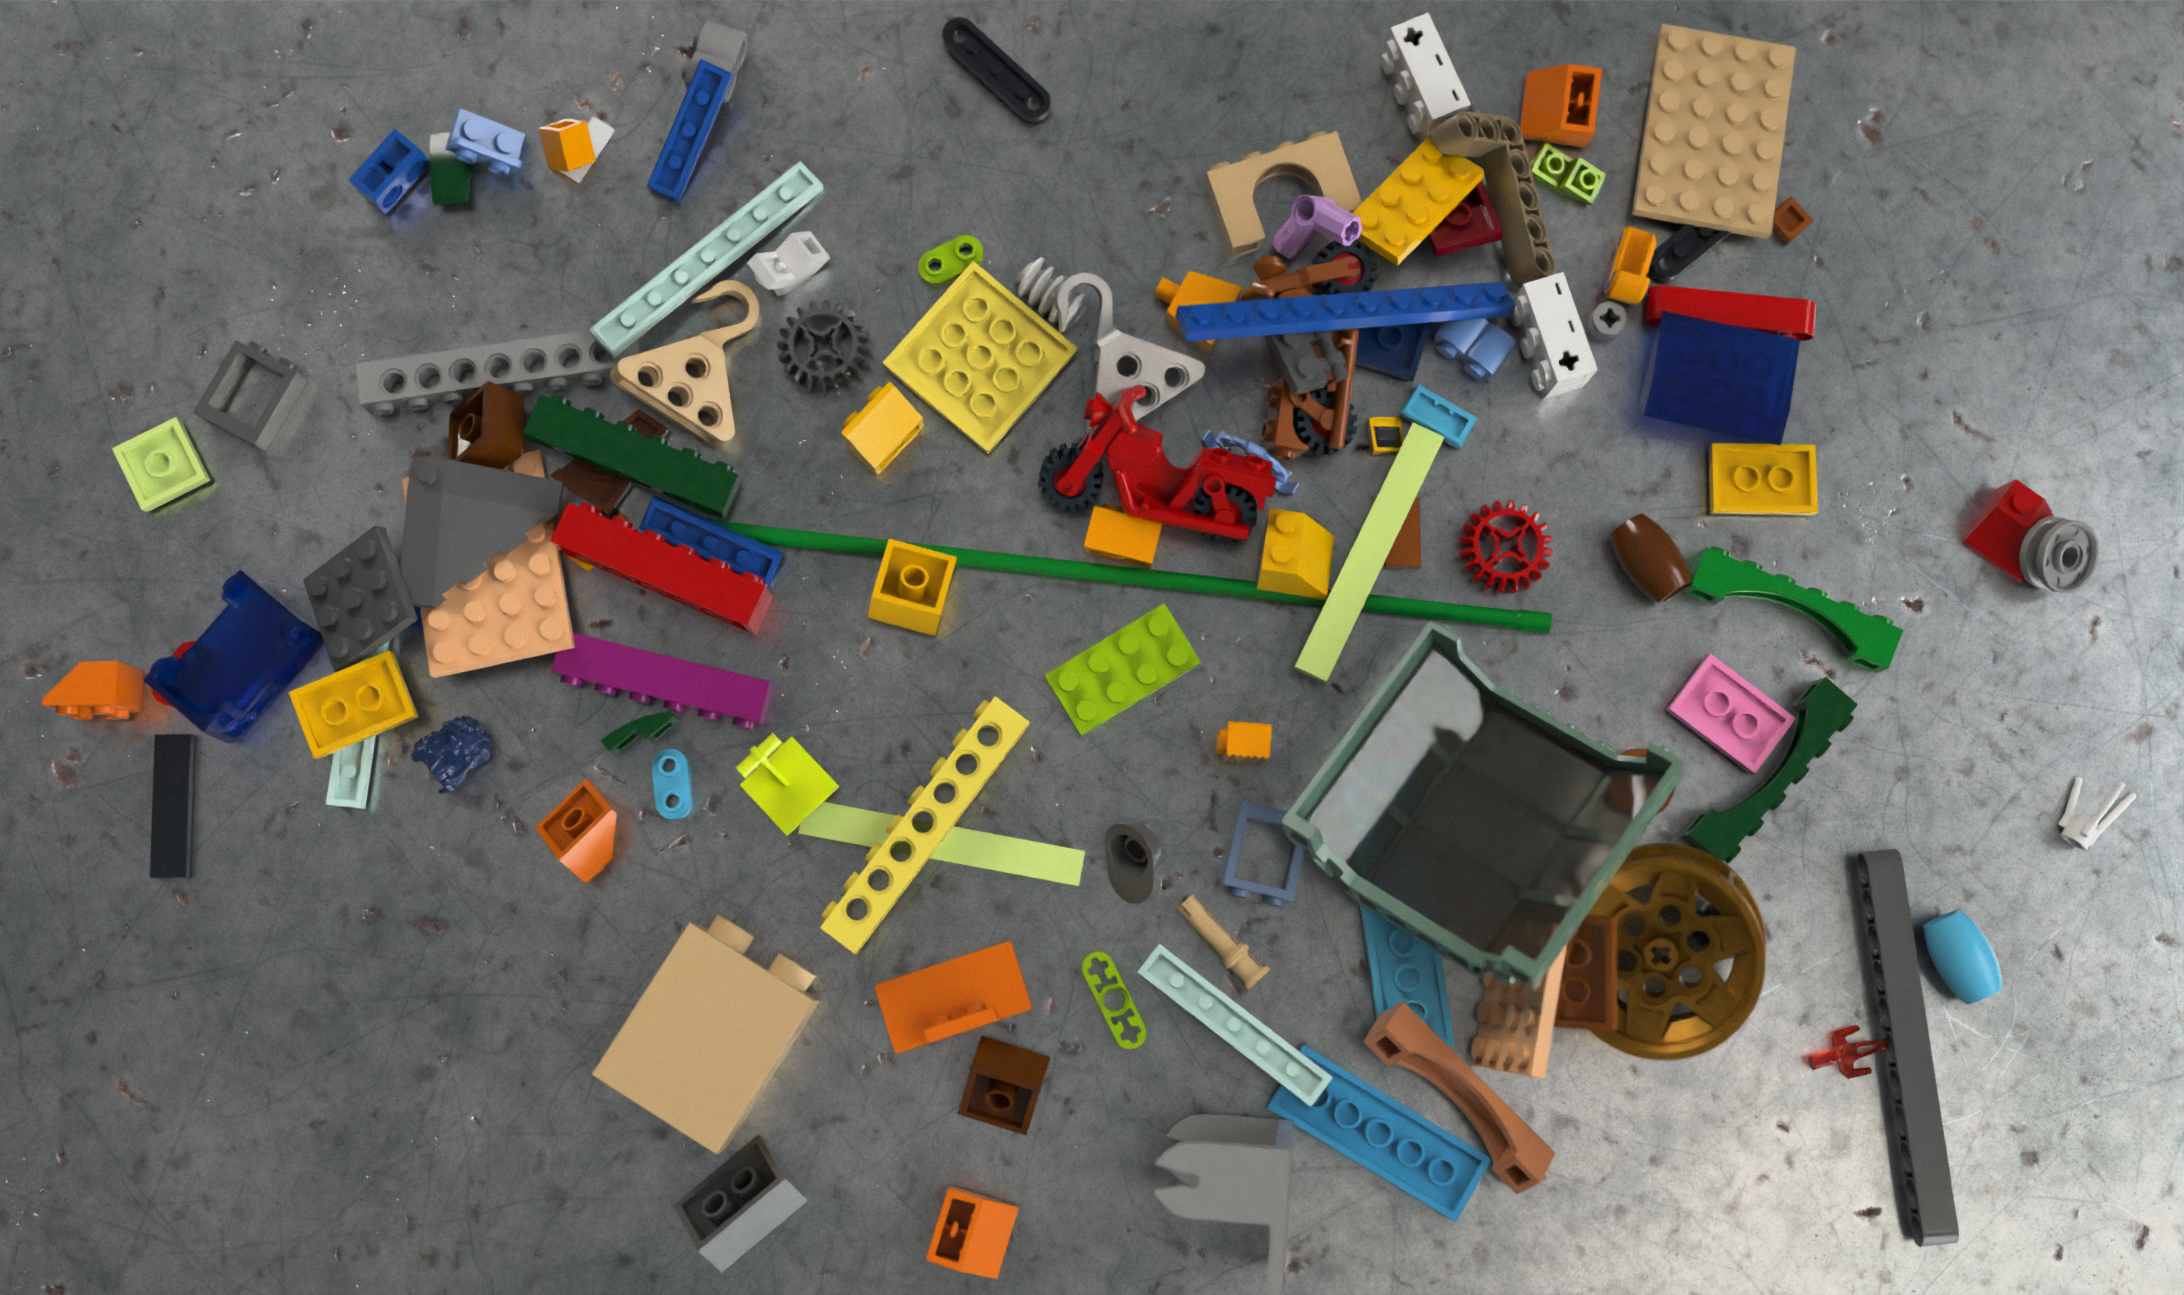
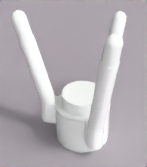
M2077 777L2071 790L2064 816L2058 823V826L2064 829L2060 836L2066 842L2081 850H2087L2089 846H2093L2098 836L2136 798L2135 793H2130L2098 824L2124 789V782H2119L2091 818L2082 813H2079L2075 818L2072 816L2083 781L2081 777Z

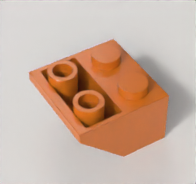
M1563 64L1528 71L1520 120L1523 139L1586 148L1595 134L1602 68Z
M118 661L80 662L42 698V706L55 709L56 715L70 716V719L92 720L93 714L106 715L107 719H129V713H142L144 671Z
M949 1185L925 1261L960 1272L997 1279L1019 1206Z

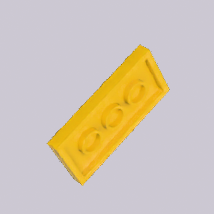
M1429 136L1353 212V214L1361 218L1360 223L1363 226L1357 240L1398 266L1484 178V169L1463 156L1441 153L1435 147L1432 137Z

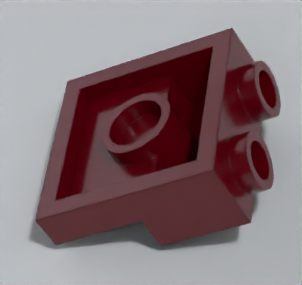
M1482 181L1425 237H1428L1435 257L1502 240L1503 230Z

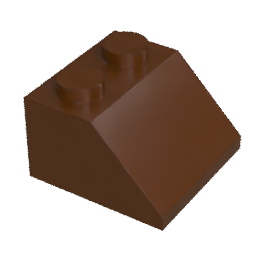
M489 381L483 384L450 413L447 459L501 470L514 460L519 459L525 448L523 440V425L526 419L524 396Z
M981 1035L969 1071L958 1115L1027 1135L1050 1056Z

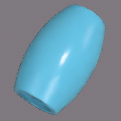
M1961 909L1941 915L1923 926L1926 946L1936 970L1948 988L1965 1004H1972L1983 1000L2003 988L2000 966L1995 952L1981 929Z

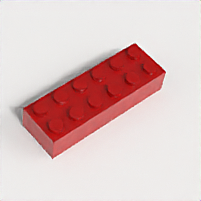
M569 502L567 503L550 540L563 554L752 635H757L773 599L767 590L768 586L762 583V578L747 571H744L742 576L730 569L731 565L714 557H711L709 562L705 561L701 556L697 555L698 551L684 544L678 543L677 548L672 547L670 543L665 541V537L646 529L644 534L639 533L637 529L632 527L633 524L614 515L612 520H609L606 516L600 514L601 510L585 502H580L579 507Z

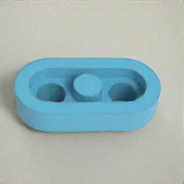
M664 749L657 753L652 761L655 806L663 817L669 820H680L690 813L693 806L689 762L680 751ZM668 760H674L675 769L670 773L665 772L663 768L664 763ZM672 795H677L679 798V804L675 808H669L667 805V799Z

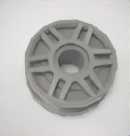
M2053 516L2043 518L2028 530L2022 541L2019 554L2020 570L2025 580L2034 587L2050 589L2058 593H2072L2081 589L2093 575L2099 558V543L2094 530L2084 522Z

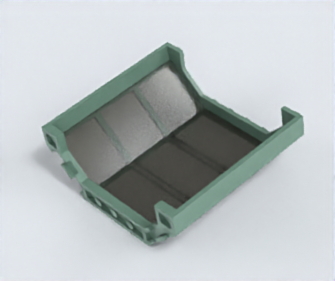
M1430 620L1282 819L1281 824L1285 836L1295 845H1301L1313 854L1311 860L1329 877L1336 873L1338 875L1337 878L1347 886L1344 891L1358 903L1476 976L1483 977L1486 971L1494 973L1492 977L1496 981L1512 985L1517 979L1522 982L1525 988L1535 990L1682 778L1683 761L1670 748L1664 746L1659 748L1652 743H1649L1646 748V757L1618 755L1609 744L1603 741H1597L1596 743L1586 737L1584 732L1577 726L1570 723L1565 725L1554 719V716L1545 708L1540 706L1534 708L1525 703L1523 698L1513 690L1506 689L1504 691L1495 686L1463 654L1461 638L1458 632L1449 625L1442 624L1440 626Z

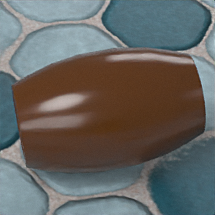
M1643 513L1630 518L1611 533L1612 545L1622 568L1631 581L1658 604L1673 598L1692 583L1687 563L1678 546L1659 524Z

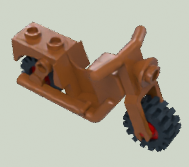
M1357 239L1350 246H1344L1336 241L1330 242L1314 257L1312 261L1314 265L1290 273H1286L1287 266L1281 263V258L1270 255L1261 256L1260 260L1253 262V269L1260 281L1250 285L1242 293L1240 301L1314 296L1309 292L1318 290L1316 291L1318 295L1369 292L1374 286L1372 283L1377 280L1378 274L1373 273L1378 269L1377 262L1371 263V259L1375 257L1373 252L1367 254L1364 251L1368 247L1364 243L1360 246L1356 245ZM1358 328L1331 330L1333 333L1331 339L1337 351H1341L1346 360L1344 366L1349 376L1343 381L1337 382L1332 372L1325 373L1329 380L1325 390H1320L1311 395L1310 392L1293 396L1284 377L1278 379L1272 386H1269L1266 395V406L1269 407L1268 420H1265L1262 426L1261 440L1265 441L1264 449L1267 450L1266 452L1274 453V458L1293 461L1295 457H1299L1304 453L1309 455L1316 453L1315 457L1331 456L1345 448L1353 440L1351 436L1357 431V427L1353 426V423L1358 421L1357 415L1352 416L1351 411L1355 408L1352 403L1350 404L1359 337ZM1319 345L1312 346L1318 359L1325 358Z

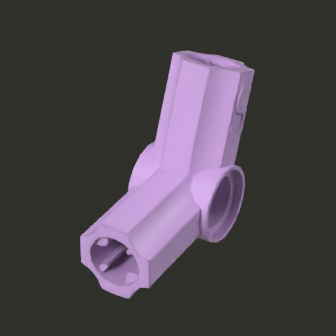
M1304 194L1295 199L1291 210L1292 215L1274 236L1272 244L1279 253L1288 259L1296 260L1318 232L1344 246H1350L1355 239L1359 238L1363 226L1360 223V217L1336 205L1332 198Z

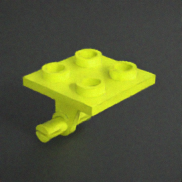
M773 732L758 747L754 745L749 750L751 754L735 767L746 778L740 786L787 836L840 787L792 736L783 744Z

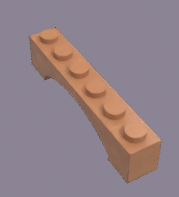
M1403 1000L1381 1013L1363 1042L1388 1067L1393 1064L1404 1066L1420 1074L1442 1090L1461 1109L1477 1130L1494 1163L1492 1170L1516 1194L1540 1183L1555 1152Z

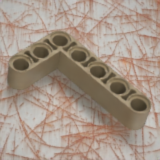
M1462 111L1435 125L1432 128L1431 136L1435 147L1441 153L1477 157L1481 160L1491 204L1503 230L1502 240L1500 241L1508 273L1513 283L1518 287H1522L1525 283L1552 275L1555 269L1554 258L1522 131L1518 123L1509 116Z

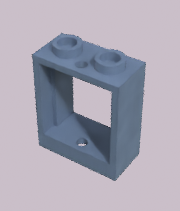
M1244 800L1240 802L1221 886L1228 887L1227 894L1248 899L1249 893L1263 896V903L1283 907L1284 901L1292 902L1294 900L1305 848L1301 845L1294 846L1285 890L1234 878L1247 819L1283 828L1281 821L1288 811ZM1310 817L1309 820L1307 821V822H1309L1310 824H1311V821H1312V817Z

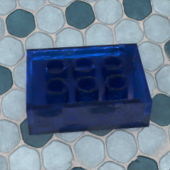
M1662 310L1636 412L1647 417L1781 445L1790 412L1800 340Z

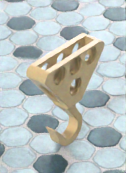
M725 280L715 284L709 291L695 297L691 303L695 304L713 300L721 295L734 296L744 307V319L741 323L701 332L698 336L622 358L610 371V378L615 385L713 448L723 446L735 435L723 344L748 332L755 325L759 316V303L756 295L748 286L735 280ZM686 364H692L698 369L699 378H693L687 373ZM639 372L646 373L651 378L652 387H646L638 380ZM668 392H674L680 396L682 401L681 407L674 406L669 401ZM699 411L705 412L710 416L711 426H705L700 422L698 418Z

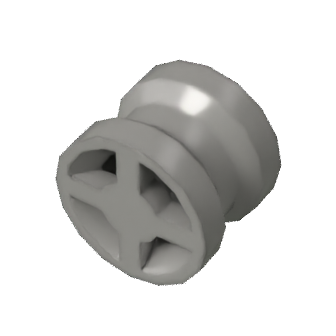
M1612 301L1603 302L1598 305L1587 321V329L1591 337L1601 342L1615 339L1626 326V311L1621 305Z

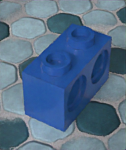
M394 129L349 178V182L363 197L386 215L427 170L429 160L420 148Z

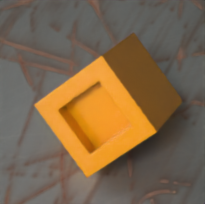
M563 119L538 128L547 165L550 169L569 172L595 162L587 121Z

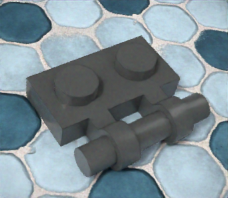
M1331 330L1264 336L1293 396L1324 388L1329 381L1325 373L1332 372L1337 382L1343 381L1349 376L1344 366L1346 360L1342 352L1337 351L1331 339L1333 336ZM1319 345L1325 358L1318 359L1312 346Z

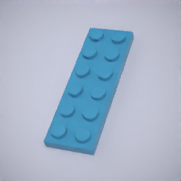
M1302 1045L1299 1052L1333 1077L1311 1107L1280 1084L1266 1108L1286 1120H1294V1125L1454 1222H1457L1492 1158L1305 1045Z

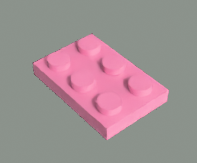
M1712 654L1705 657L1666 709V711L1750 775L1758 771L1796 719Z

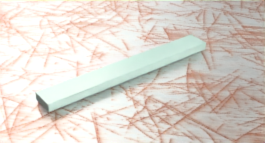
M799 161L589 329L590 334L614 359L823 190V184Z

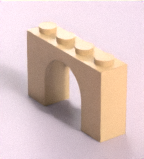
M1325 131L1317 132L1310 135L1307 141L1294 144L1293 141L1285 142L1278 145L1274 149L1275 151L1262 154L1260 151L1253 152L1243 157L1242 161L1233 164L1221 162L1212 166L1210 171L1206 172L1204 184L1230 258L1262 249L1266 236L1254 205L1253 192L1268 177L1278 174H1289L1299 177L1310 185L1316 196L1332 198L1336 205L1351 213L1362 204L1337 131L1329 134Z

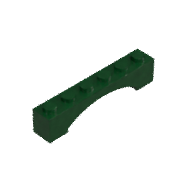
M1827 677L1814 681L1793 705V708L1798 711L1794 734L1783 759L1771 776L1754 793L1740 803L1721 812H1716L1713 808L1703 810L1680 837L1691 847L1705 851L1727 864L1730 863L1741 851L1742 848L1738 844L1746 835L1752 837L1762 827L1764 821L1761 818L1768 809L1774 811L1787 797L1784 793L1786 788L1791 783L1796 785L1805 777L1809 771L1806 765L1814 756L1818 759L1829 749L1832 743L1828 739L1836 730L1839 733L1842 732L1852 722L1854 716L1851 713L1858 704Z

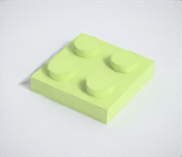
M177 417L112 448L141 510L149 512L211 481L182 421Z

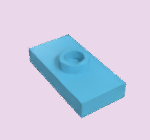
M1420 384L1416 385L1399 414L1406 420L1443 436L1444 442L1458 450L1478 419Z

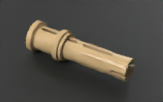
M1193 894L1176 909L1223 958L1221 962L1225 969L1230 968L1245 983L1244 989L1246 991H1249L1270 970L1267 965L1262 966L1248 951L1249 946L1246 943L1241 942L1239 944Z

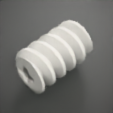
M1040 257L1034 262L1029 263L1019 273L1011 288L1019 286L1018 295L1020 297L1029 295L1028 303L1031 306L1040 304L1039 313L1041 315L1050 313L1049 322L1056 324L1059 321L1058 312L1055 307V294L1059 285L1064 281L1065 276L1061 275L1053 280L1051 276L1055 268L1050 266L1043 271L1041 267L1044 258ZM1072 288L1068 296L1069 310L1065 331L1062 333L1069 330L1080 319L1086 309L1082 305L1086 294L1081 293L1074 298L1072 296L1074 288Z

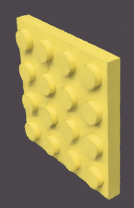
M972 261L882 364L897 379L984 452L989 454L1078 353V348Z

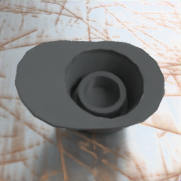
M1139 822L1135 825L1116 823L1108 828L1105 835L1110 883L1123 900L1132 904L1142 903L1149 899L1154 889V867L1161 856V845L1154 832L1150 830L1148 822Z

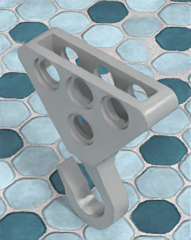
M1088 272L1077 273L1067 277L1059 285L1055 294L1059 332L1065 331L1069 310L1068 296L1072 288L1078 284H1087L1093 287L1099 296V310L1093 341L1094 358L1089 398L1095 399L1096 392H1099L1112 406L1124 390L1136 385H1142L1149 390L1150 401L1145 406H1141L1137 401H1134L1132 412L1137 421L1204 376L1205 366L1202 361L1117 330L1113 324L1111 289L1098 275ZM1122 357L1128 358L1132 363V371L1126 377L1120 375L1117 370V363ZM1169 368H1174L1179 374V381L1174 387L1168 386L1164 379L1165 372ZM1088 419L1086 425V434H1088V432L1092 429V427H1089L1090 420Z

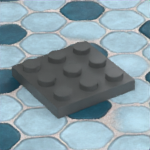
M373 526L303 580L334 672L359 663L418 620L384 527Z

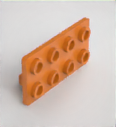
M1010 941L875 985V991L895 1053H901L1032 1009L1016 954Z

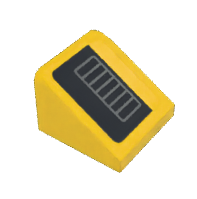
M1401 417L1368 418L1366 428L1370 455L1378 456L1398 453L1404 442Z

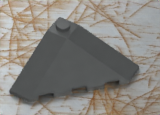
M414 457L407 488L401 574L413 606L436 608L446 600L442 594L460 581L466 586L485 572L487 567L484 563L501 551L508 555L527 541L529 538L525 534L541 521L548 525L558 518L564 483L562 481L449 459Z

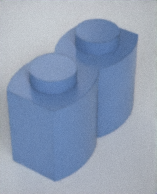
M1485 318L1445 321L1433 340L1437 344L1436 349L1443 356L1449 359L1455 357L1465 364L1464 369L1476 379L1483 377L1487 380L1491 379L1517 343L1508 333L1488 322Z

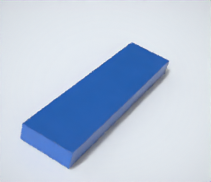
M700 59L646 187L676 201H681L734 77L733 73Z
M655 495L651 498L639 527L644 532L648 529L666 538L665 541L678 546V543L691 547L698 551L697 555L707 560L714 557L731 565L730 569L741 575L744 571L762 578V583L768 587L784 554L779 550Z

